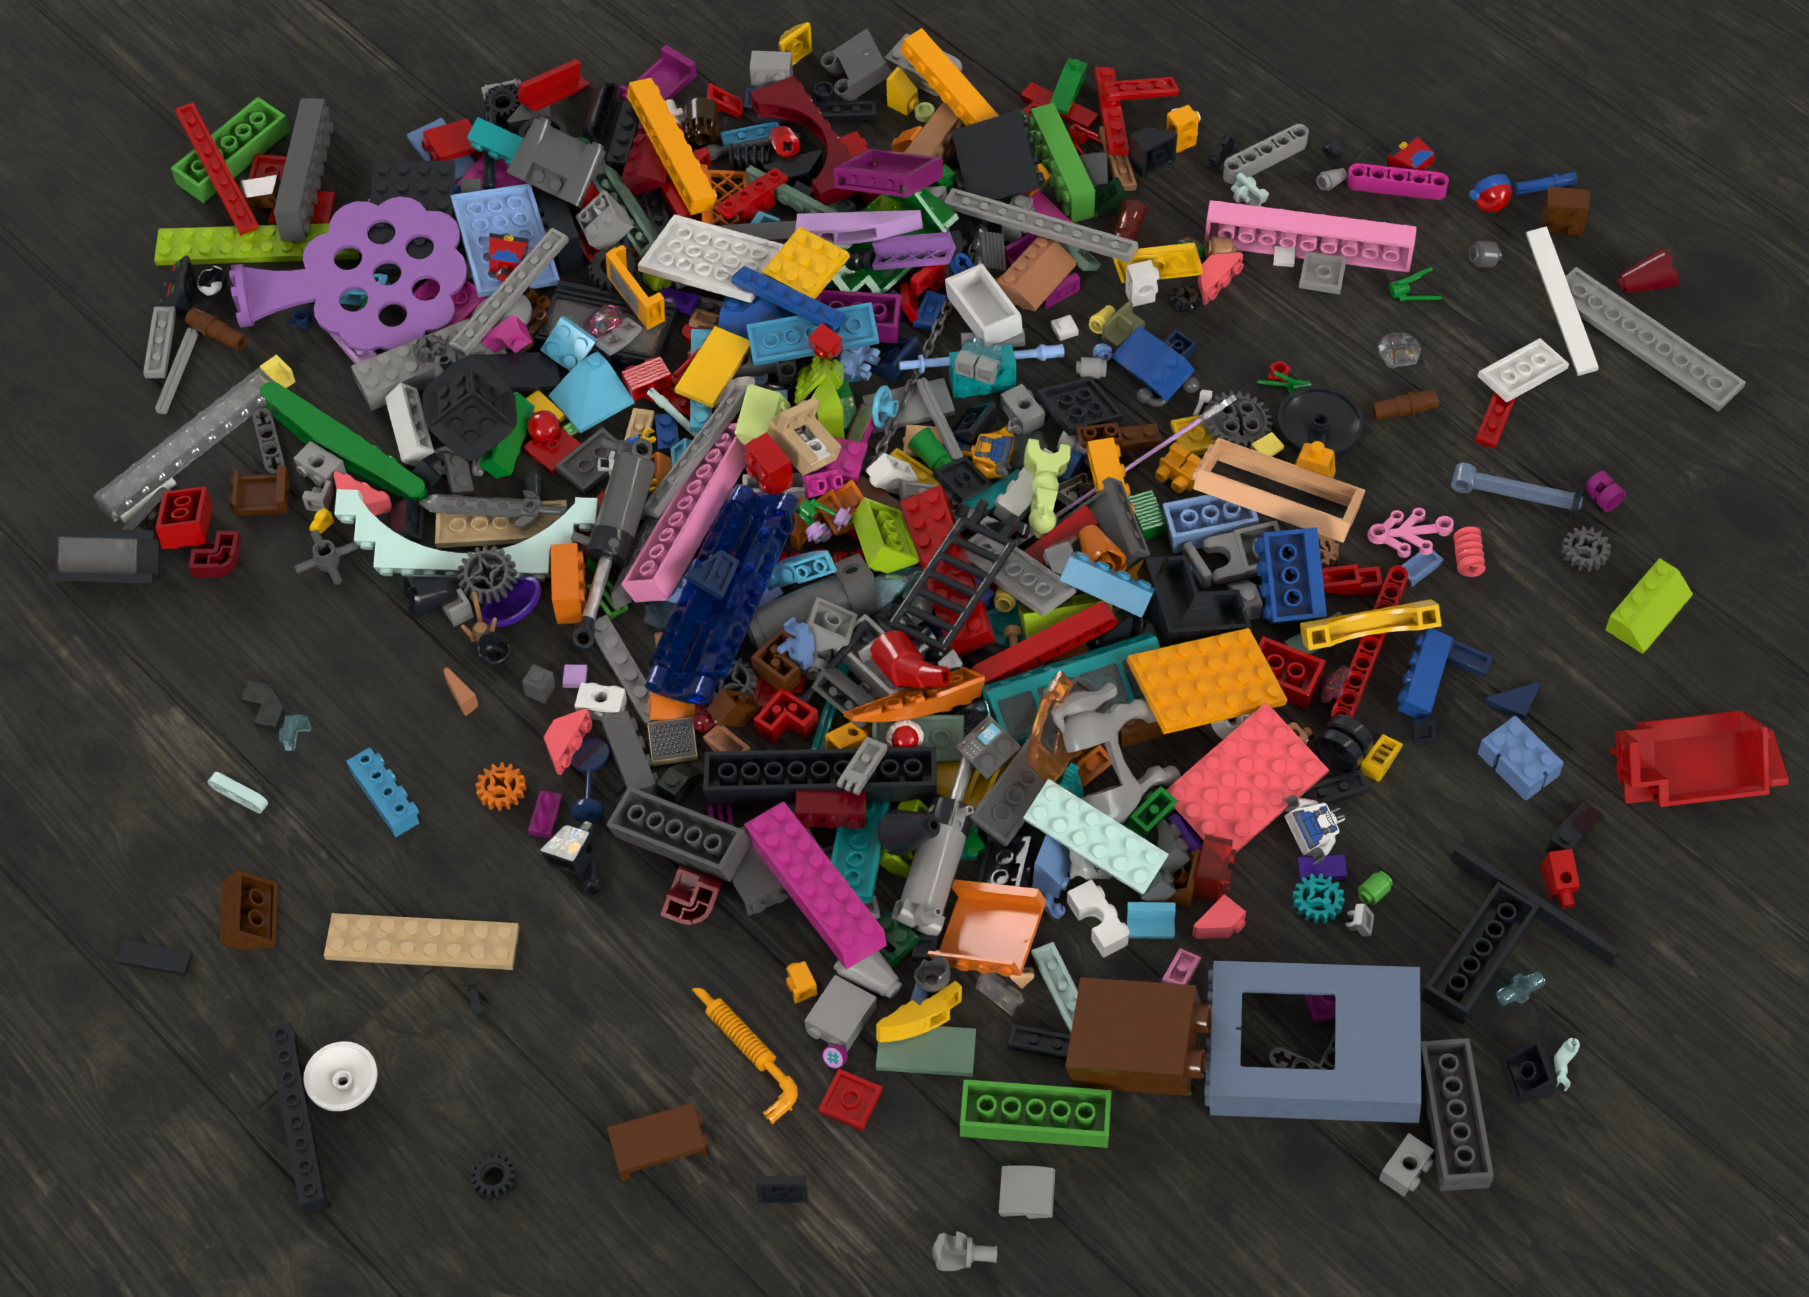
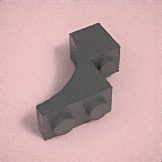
M1164 819L1156 824L1159 835L1157 847L1169 855L1144 895L1140 894L1141 898L1146 902H1165L1177 892L1173 884L1174 878L1172 874L1191 859L1187 852L1189 847L1180 837L1182 834L1180 829L1174 823L1170 825Z

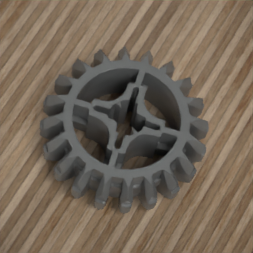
M484 545L483 551L476 547L475 554L468 551L469 559L462 558L461 561L464 565L458 566V570L461 573L457 574L458 580H461L459 586L464 588L463 593L465 595L470 594V599L473 601L472 593L476 592L480 604L483 603L484 599H486L488 604H491L493 598H495L496 602H499L500 595L507 598L506 590L513 591L511 584L517 583L514 576L518 574L517 570L513 569L516 564L514 561H511V555H505L504 549H500L497 552V548L494 545L491 550L488 549L487 545ZM486 560L497 561L500 565H489L486 563ZM479 564V569L473 573V576H470L473 568ZM484 567L486 568L487 572H490L489 577L491 582H489L488 578L485 577ZM505 573L502 581L496 586V580ZM477 584L479 586L484 584L487 585L489 589H480L475 587L474 585Z
M723 656L722 661H718L715 658L714 664L707 663V669H702L701 676L698 678V692H700V698L702 701H705L707 706L713 702L723 689L749 693L753 698L755 696V689L758 688V677L753 672L749 662L744 664L742 658L735 661L734 656L730 660ZM738 677L744 679L746 684H741V681L738 680ZM711 685L716 686L719 690L718 693L711 689Z

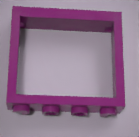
M868 149L834 167L835 188L907 198L943 178L941 157ZM873 161H877L878 166H873Z

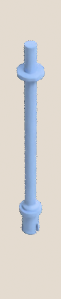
M1039 344L1036 349L1014 351L1015 359L1037 357L1040 361H1045L1047 358H1063L1064 347L1063 344L1050 346ZM918 355V360L900 361L899 369L918 368L920 373H924L927 367L949 366V357L924 359L923 355Z

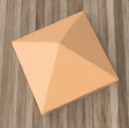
M1032 967L1023 968L1021 976L1011 975L1010 979L1023 989L1034 978V970Z

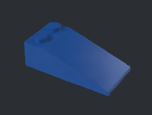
M1140 326L1133 331L1111 357L1166 402L1195 371L1183 356Z

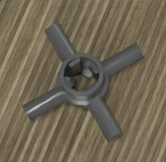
M318 530L312 531L311 536L315 543L313 546V558L295 565L294 568L297 574L317 566L321 571L329 572L334 584H340L342 579L337 570L340 556L359 549L358 545L354 541L336 548L331 541L323 540Z

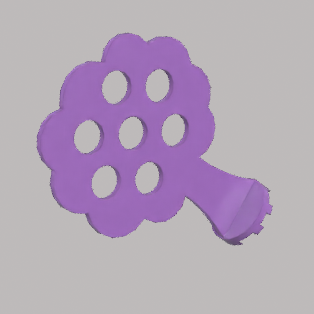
M407 197L391 198L379 206L370 202L359 201L344 205L332 217L329 232L315 237L306 246L303 254V262L306 269L272 271L247 268L244 264L231 265L232 270L229 271L233 284L231 292L238 310L236 317L241 328L254 326L255 321L277 311L315 302L314 313L320 327L331 334L340 335L350 348L364 352L377 349L389 351L423 337L424 334L426 335V332H436L446 328L455 316V306L451 297L461 290L467 277V266L464 257L456 249L460 242L458 225L450 215L440 211H426L421 203ZM385 222L395 228V236L388 243L376 244L368 239L369 229L376 223ZM425 237L434 244V250L426 258L414 259L406 252L408 243L414 238ZM345 248H354L362 254V261L354 269H340L334 263L335 256L339 251ZM385 263L395 264L401 269V277L392 285H381L374 280L376 268ZM422 279H433L440 285V292L432 300L421 301L412 293L415 283ZM352 289L364 291L368 296L366 306L356 312H349L340 305L342 295ZM391 304L403 306L407 311L405 321L395 327L383 325L379 320L381 310Z

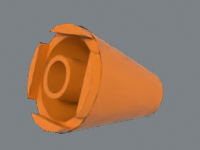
M1088 525L1081 529L1079 532V542L1082 553L1087 554L1090 557L1089 559L1094 562L1102 561L1110 565V569L1116 572L1126 570L1127 559L1125 554L1099 527Z

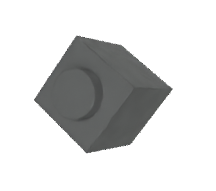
M534 664L522 681L525 696L542 703H546L556 687L553 672Z

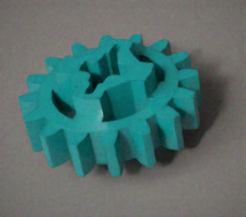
M1321 873L1319 878H1315L1313 874H1310L1309 880L1303 877L1301 884H1296L1292 899H1294L1293 907L1298 908V915H1306L1305 921L1313 918L1314 924H1317L1318 919H1322L1325 924L1328 917L1335 920L1336 913H1341L1345 901L1342 898L1344 891L1338 890L1339 882L1331 883V876L1325 880ZM1304 892L1306 893V900H1305V901L1303 900V894H1304ZM1332 896H1333V899H1334L1333 905L1331 904V900H1330V898H1331Z

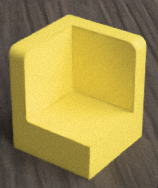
M277 355L260 365L266 382H277L285 388L295 383L291 368Z
M1272 432L1251 444V450L1271 457L1284 449V445Z

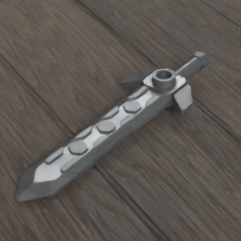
M523 490L525 499L434 494L419 502L420 505L431 513L519 518L514 524L515 527H526L533 524L535 520L540 518L541 514L563 516L568 511L567 506H542L539 496L533 491Z
M643 513L640 520L645 521L634 542L628 565L621 570L611 592L614 609L616 610L631 603L633 600L621 584L662 514L659 518L647 516Z

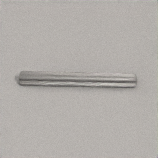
M188 328L185 332L155 406L158 414L165 415L169 409L198 337V332L195 329Z
M925 377L918 379L916 386L950 454V458L955 461L963 457L928 380Z

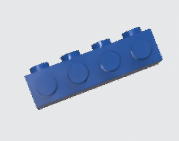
M1432 628L1418 634L1414 643L1417 646L1416 651L1412 653L1409 659L1411 667L1403 679V682L1406 684L1397 699L1400 702L1397 711L1416 719L1426 718L1431 713L1453 637Z

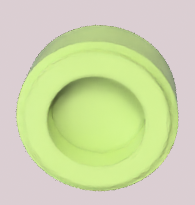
M927 102L920 103L915 107V117L921 122H928L935 113L934 106Z

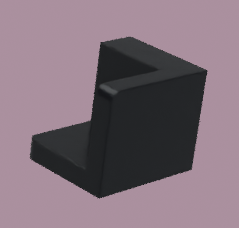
M435 453L422 459L411 472L424 481L425 488L428 491L437 487L442 482L441 475L433 468L440 459Z

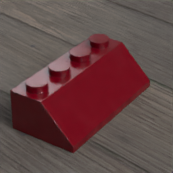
M641 122L638 125L621 181L635 196L667 185L670 176ZM676 123L679 129L684 132L685 127L682 124Z

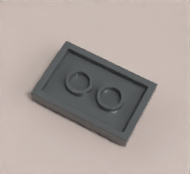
M603 427L555 465L556 471L584 494L609 475L607 471H598V459H609V454L612 451L601 447V440L604 438L619 443Z

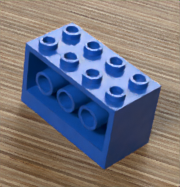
M1317 527L1265 532L1257 536V541H1254L1255 554H1259V563L1256 564L1257 575L1261 576L1262 585H1259L1260 598L1264 599V607H1262L1261 614L1262 619L1266 620V625L1320 620L1327 617ZM1283 551L1287 553L1288 557L1286 559L1282 556ZM1286 573L1290 576V580L1288 581L1284 577V574ZM1288 595L1292 597L1293 602L1291 604L1287 601Z

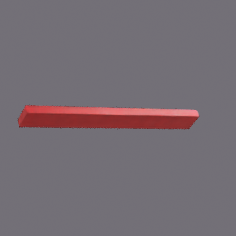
M192 102L174 109L239 235L242 236L258 230L259 225L194 103Z

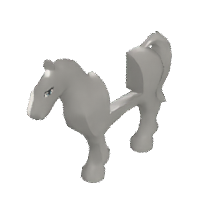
M1107 683L1099 691H1077L1060 697L1054 704L1051 715L1053 716L1054 723L1063 733V740L1068 753L1105 742L1110 761L1121 785L1111 786L1081 799L1122 825L1133 814L1140 800L1151 787L1161 784L1169 788L1181 775L1174 766L1170 765L1162 769L1158 765L1148 768L1140 779H1135L1124 761L1119 747L1118 733L1122 726L1131 719H1142L1148 724L1157 722L1148 702L1140 699H1135L1129 704H1114L1108 713L1095 712L1103 703L1117 695V687L1112 683ZM1070 849L1069 857L1073 863L1070 870V879L1076 876H1081L1087 880L1110 879L1113 877Z

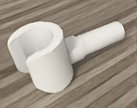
M1201 390L1199 402L1193 416L1199 414L1204 403H1209L1212 399V391Z

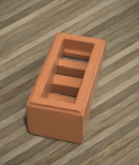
M446 667L443 670L446 682L462 713L466 716L478 707L476 695Z

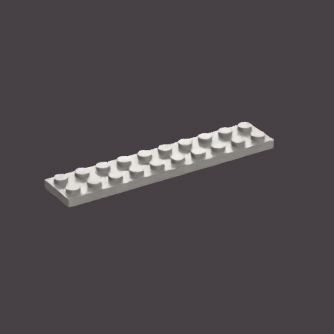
M1577 267L1565 276L1582 319L1719 412L1744 388L1746 383L1744 380Z

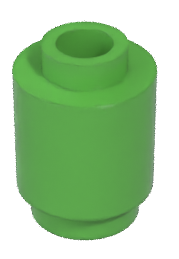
M1379 871L1372 874L1358 887V896L1363 903L1375 905L1391 890L1393 882L1385 872Z

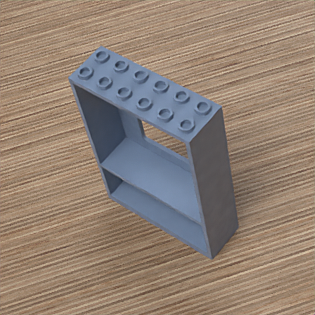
M1214 961L1213 970L1208 972V1004L1212 1008V1023L1210 1033L1206 1036L1207 1059L1205 1066V1106H1210V1115L1419 1123L1421 1108L1420 967ZM1276 993L1335 996V1069L1242 1067L1240 1065L1241 1030H1236V1028L1241 1029L1242 994Z

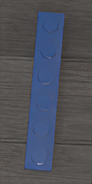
M743 266L731 277L732 284L817 325L822 323L832 331H835L846 321L845 313L746 266Z

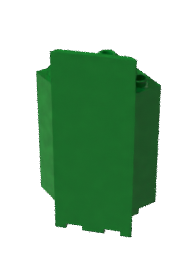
M925 188L908 198L880 194L861 211L921 210L923 228L897 236L947 232L946 230L959 219L955 212ZM873 241L836 245L849 252V255L852 250H860L861 252L874 250ZM849 258L825 288L830 291L884 294L913 267L853 271Z

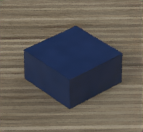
M1175 330L1163 341L1186 360L1196 351V342L1178 330Z

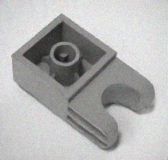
M906 33L885 58L892 71L900 67L917 89L920 88L934 96H939L928 85L922 75L917 73L908 59L903 57L900 48L904 39L910 36ZM943 51L961 72L962 64L960 60Z
M1277 520L1237 529L1234 532L1205 539L1202 545L1207 553L1224 554L1229 561L1226 566L1214 571L1212 575L1213 583L1219 585L1258 576L1256 564L1259 563V554H1255L1254 541H1257V536L1262 533L1280 531ZM1283 551L1282 556L1285 559L1287 558V553Z

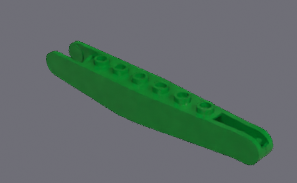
M270 381L262 385L260 393L262 398L267 401L266 409L270 410L275 420L307 445L312 441L341 459L347 471L402 499L409 497L420 502L427 498L424 481L398 464L394 457L385 455L377 446H372L363 437L355 434L346 426L340 424L279 383Z

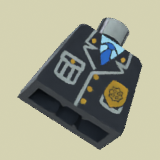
M585 821L579 829L568 825L564 826L541 848L540 852L549 866L582 876L597 851V844L592 837L596 828L588 821Z

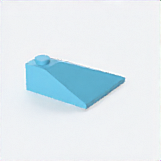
M598 351L579 361L548 395L553 404L565 414V417L580 433L634 404L633 398L613 368Z

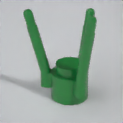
M1427 268L1404 279L1389 283L1392 298H1399L1400 302L1406 300H1441V296H1407V293L1410 292L1408 283L1420 279L1422 275L1433 271V268Z

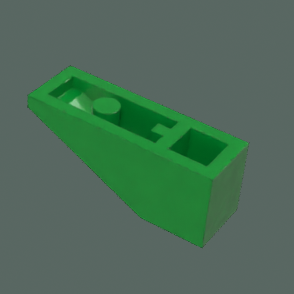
M1069 58L1050 102V104H1055L1058 113L1068 114L1084 84L1088 63L1081 62L1078 59Z

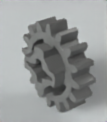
M1582 526L1581 531L1574 528L1573 533H1567L1562 544V554H1566L1565 561H1572L1571 567L1578 565L1580 571L1583 567H1586L1587 571L1590 572L1592 567L1598 570L1600 564H1606L1611 553V544L1607 543L1608 537H1601L1602 531L1595 533L1594 527H1591L1590 531H1588L1585 526Z

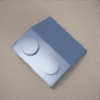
M1047 834L1034 865L1032 888L1039 889L1042 894L1048 892L1053 894L1055 898H1059L1061 891L1067 890L1070 877L1067 876L1073 863L1069 857L1070 849Z

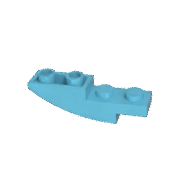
M822 550L783 559L778 564L760 569L759 577L767 589L771 591L777 586L783 587L796 582L800 584L834 573L837 569L828 550Z

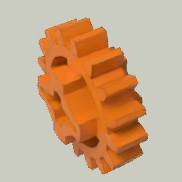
M501 762L498 768L492 764V770L489 771L485 768L483 769L485 775H478L479 782L475 783L478 799H481L482 805L488 803L490 810L494 806H497L498 811L502 810V806H506L510 810L511 803L518 805L517 798H524L523 791H526L524 775H521L519 768L514 770L512 764L507 768L503 762Z

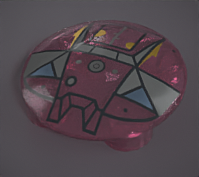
M615 305L597 308L586 317L583 322V329L596 339L602 337L604 333L611 329H617L622 325L621 309Z
M1341 665L1327 677L1320 691L1319 702L1327 706L1333 698L1339 699L1344 692L1342 685L1352 673L1350 668L1346 665Z

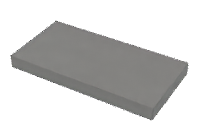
M940 378L928 381L944 416L955 415V409L945 379ZM909 385L907 390H912L913 385ZM916 386L913 395L906 402L907 408L903 416L899 418L897 428L932 420ZM904 387L891 390L892 400L898 401L902 398ZM876 393L862 396L863 404L873 405ZM899 405L898 410L902 411L904 405ZM887 423L881 428L874 426L873 434L885 431ZM889 426L888 430H892L894 426Z

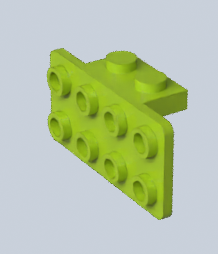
M814 355L811 359L812 362L808 366L804 365L797 373L795 403L798 405L826 378L827 374H830L834 387L838 390L843 385V365L836 359L829 361L826 358L821 359Z

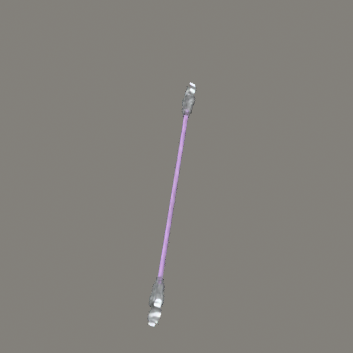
M1232 395L1223 402L1211 406L1197 420L1125 467V472L1200 422L1207 421L1222 412L1226 406L1237 400L1235 396ZM1092 489L1056 513V518L1094 494L1096 489ZM1032 528L1028 538L1015 540L1016 547L1027 539L1035 537Z

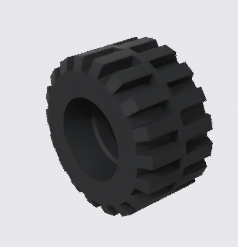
M610 246L608 249L599 250L600 253L593 255L594 259H590L588 271L591 287L618 292L607 277L606 253L612 249V246ZM626 248L627 270L639 286H641L642 275L638 271L639 259L633 251L629 252V249Z

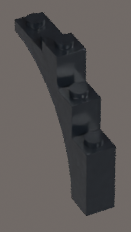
M889 603L880 611L868 615V617L884 632L893 631L894 629L889 627L888 622L900 604ZM906 612L900 620V623L936 639L928 626L916 625L909 613ZM909 637L923 657V661L935 666L948 667L950 672L965 667L954 649H948L942 653Z

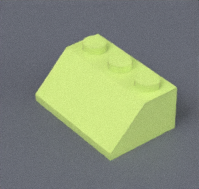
M750 384L747 386L734 434L745 446L748 442L767 432L769 422L773 417L780 416L784 409L792 408V406L781 393Z

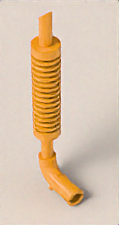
M693 988L692 991L707 1006L705 1010L707 1016L718 1025L724 1034L749 1058L760 1072L767 1069L779 1082V1087L783 1090V1093L772 1106L763 1112L765 1118L770 1120L769 1122L773 1125L788 1110H792L791 1107L796 1102L798 1095L797 1085L790 1076H786L774 1064L776 1056L721 998L714 1000L704 989Z

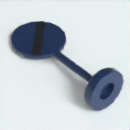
M598 738L582 740L581 747L575 751L571 760V765L575 769L586 772L585 798L577 800L571 807L572 817L582 823L585 821L590 823L597 822L603 817L602 804L596 799L591 798L592 771L599 769L607 762L610 752L608 745Z

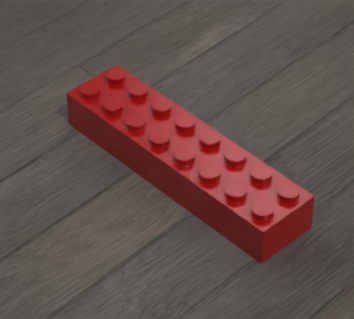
M941 485L900 501L922 571L956 522L949 497ZM951 544L946 553L971 565L967 551ZM940 561L935 568V571L975 590L978 588L975 576ZM931 578L926 582L929 591L963 607L967 605L971 598ZM982 598L948 648L954 649L958 657L997 642ZM933 602L937 617L954 624L959 614ZM942 630L944 638L948 632Z

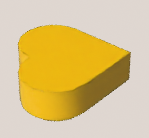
M321 508L310 525V531L318 530L322 534L334 523L332 513L326 508Z

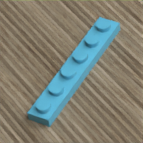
M691 329V355L698 348L702 347L712 330ZM690 399V432H699L711 417L712 408Z

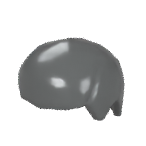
M935 955L932 961L925 959L922 961L920 967L915 970L914 979L921 990L935 992L948 985L951 970L946 958Z

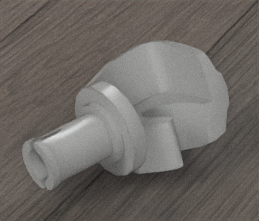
M956 1232V1236L941 1233L933 1244L932 1255L938 1270L956 1271L963 1268H971V1263L974 1261L996 1263L997 1246H977L975 1243H972V1238L967 1237V1235L961 1232Z

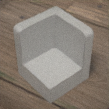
M326 480L324 488L313 487L312 492L304 491L302 499L306 510L318 512L321 508L329 509L335 493L331 481Z
M461 588L457 589L459 599L443 606L444 612L454 627L474 617L470 602Z

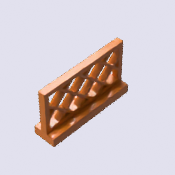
M700 165L703 173L708 177L711 188L723 195V197L715 201L714 209L715 206L748 185L745 171L708 170L707 165ZM711 177H719L723 181L716 184L711 180ZM733 178H742V182L739 185L731 180ZM728 184L733 189L727 192L721 187ZM713 210L699 213V220L711 225H715L718 222L722 225L743 224L740 222L737 214L732 217L735 220L729 224L723 219L724 217L721 214L718 215Z

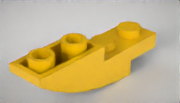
M954 981L931 998L925 999L920 1005L914 1000H911L906 1005H901L894 1013L882 1018L876 1024V1040L882 1043L908 1039L931 1031L949 1021L950 1009L962 1002V986Z

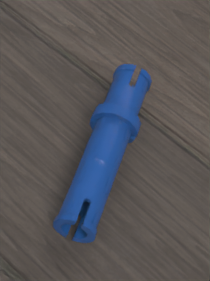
M1573 171L1560 175L1555 173L1549 177L1515 182L1514 186L1517 187H1514V191L1518 196L1547 190L1548 186L1563 187L1576 185L1577 181L1574 180H1577V176Z

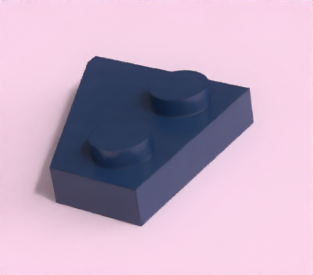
M720 550L688 572L684 579L716 598L722 599L740 561Z

